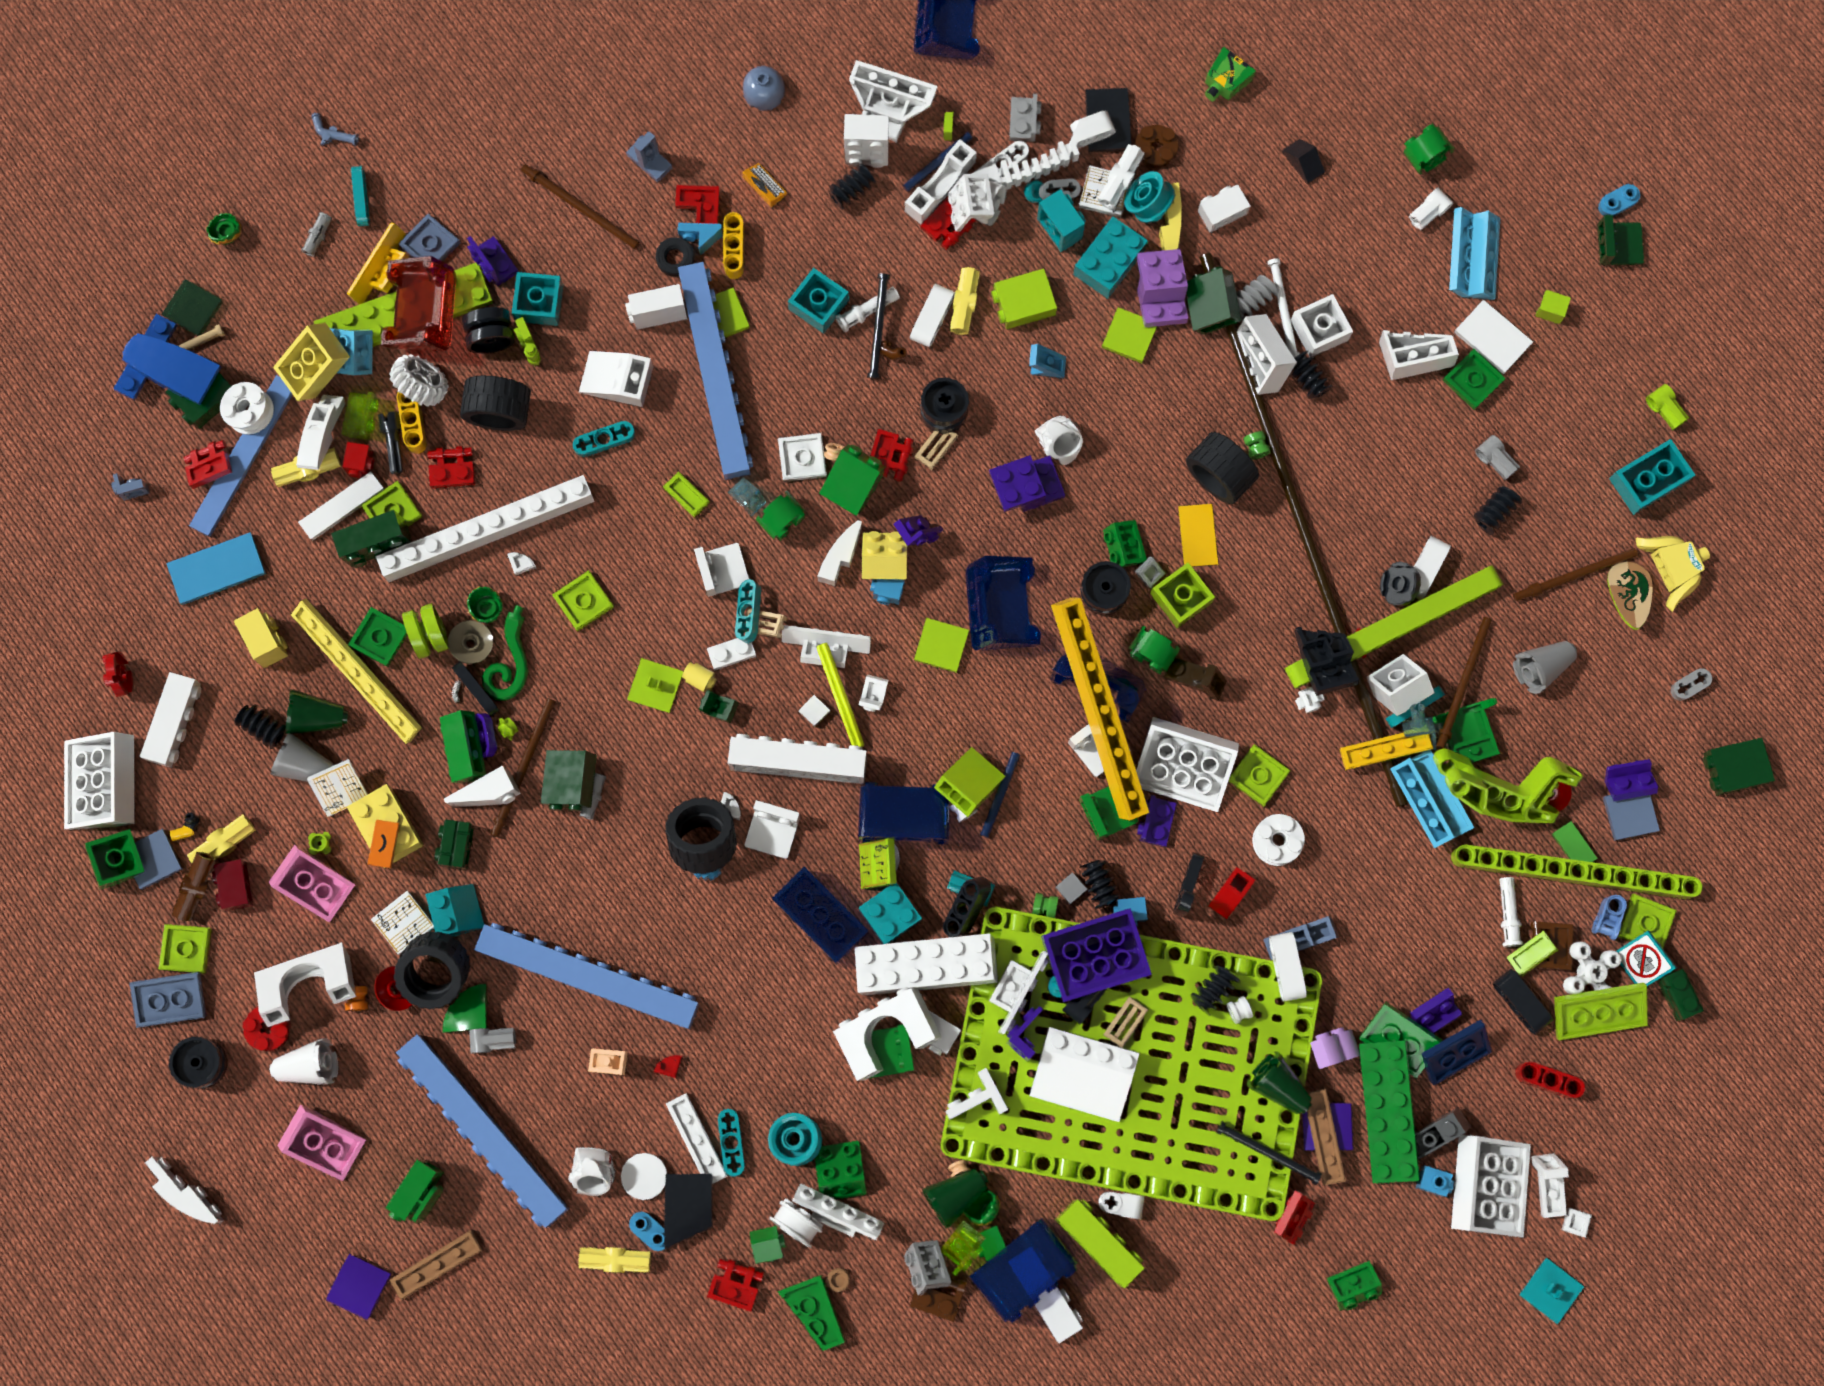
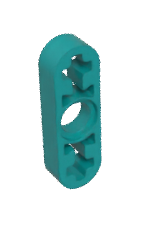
M363 166L351 167L356 222L358 227L370 226L365 170Z
M621 421L577 436L573 441V449L578 456L587 457L632 441L635 437V430L630 422ZM624 427L626 430H630L628 431V436L625 437L623 434H619ZM611 431H614L615 434H619L616 435L618 440L614 441V437ZM601 434H608L610 436V441L607 444H600L598 442V437ZM590 438L594 439L595 445L597 447L593 448V445L589 444L592 443ZM583 441L585 444H589L584 451L578 448L580 447V442Z
M751 579L743 581L738 592L735 636L744 643L753 642L758 635L762 589L758 583ZM752 606L750 615L745 616L746 608Z
M1440 685L1433 688L1434 693L1406 712L1399 716L1393 713L1385 718L1389 726L1392 728L1446 695Z
M725 1109L718 1115L723 1166L728 1175L739 1176L745 1169L739 1116L734 1110ZM726 1113H730V1116L735 1117V1121L731 1122V1128H737V1133L728 1132L723 1135V1129L728 1130L727 1123L722 1122V1118L726 1117ZM735 1136L737 1138L738 1145L735 1149L730 1150L726 1148L725 1139L727 1137ZM740 1151V1156L735 1155V1160L741 1164V1167L737 1168L736 1173H733L732 1169H728V1164L732 1163L731 1156L726 1158V1152L735 1153Z

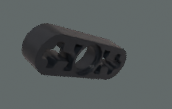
M461 661L452 667L453 671L490 717L500 711Z

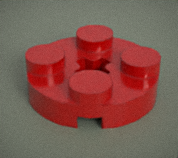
M120 651L103 655L102 659L106 674L103 675L105 685L107 687L111 686L116 697L128 695L133 690V676L131 670L127 671L124 665L128 664L126 657Z
M259 1007L253 1009L247 1015L242 1025L244 1037L248 1044L260 1051H274L282 1047L289 1037L291 1029L290 1020L273 1025L270 1028V1034L267 1032L262 1033L261 1029L265 1022L259 1014Z

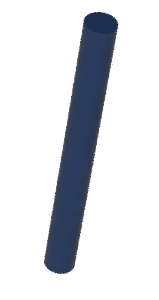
M966 132L959 139L967 144L973 138L969 132ZM959 139L903 184V188L909 192L943 163L946 154Z
M1012 752L1004 771L1005 778L997 789L980 833L985 838H989L1018 763L1020 757L1018 753Z

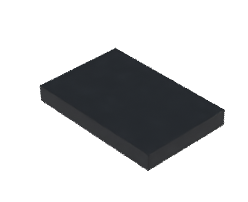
M1128 88L1085 89L1086 117L1101 111H1108L1116 130L1110 137L1089 144L1088 152L1125 151L1127 146L1131 145Z

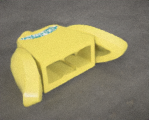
M1675 536L1636 538V546L1646 552H1654L1651 554V557L1668 591H1673L1666 602V607L1673 612L1676 606L1699 586L1702 578L1700 572L1705 570L1702 562L1710 558L1709 551L1706 547L1696 550L1692 542H1684L1683 539Z

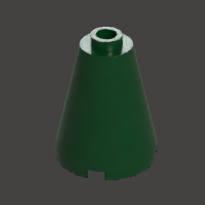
M290 689L285 734L341 729L342 724H347L348 711H344V706Z
M1278 1051L1274 1052L1276 1055L1274 1057L1269 1054L1253 1070L1252 1074L1255 1077L1252 1081L1248 1079L1247 1086L1295 1114L1306 1113L1312 1105L1311 1095L1282 1054Z
M972 1169L926 1186L922 1189V1192L930 1207L937 1214V1218L947 1229L987 1189L986 1183L989 1181L982 1170L977 1172L976 1169Z

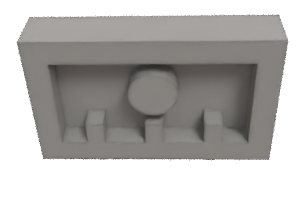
M1033 93V98L1011 97L1009 141L1035 142L1036 134H1040V121H1036L1037 114H1041V101H1037L1038 94Z
M938 1240L912 1243L905 1253V1263L909 1267L912 1276L911 1282L916 1289L917 1295H923L927 1289L948 1287L951 1280Z

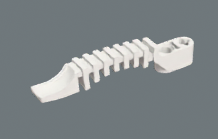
M1101 111L1073 122L1070 125L1073 136L1069 144L1064 145L1063 141L1058 142V149H1050L1048 157L1046 153L1042 154L1041 162H1038L1037 157L1033 158L1031 168H1029L1028 162L1025 160L1022 161L1020 171L1017 161L1011 162L1010 175L1007 162L1003 160L999 168L1001 178L996 164L972 174H988L989 181L1001 183L1008 190L1011 189L1012 185H1015V187L1021 186V182L1029 183L1032 178H1035V180L1040 179L1042 174L1046 176L1050 174L1051 170L1055 172L1062 165L1063 168L1068 166L1070 157L1072 162L1078 161L1080 154L1078 148L1110 137L1116 130L1108 111Z

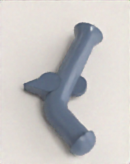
M313 113L311 115L315 130L322 137L321 146L330 143L332 139L352 143L354 146H357L359 141L358 133L352 135L338 132L335 126L325 129L322 124L321 114Z

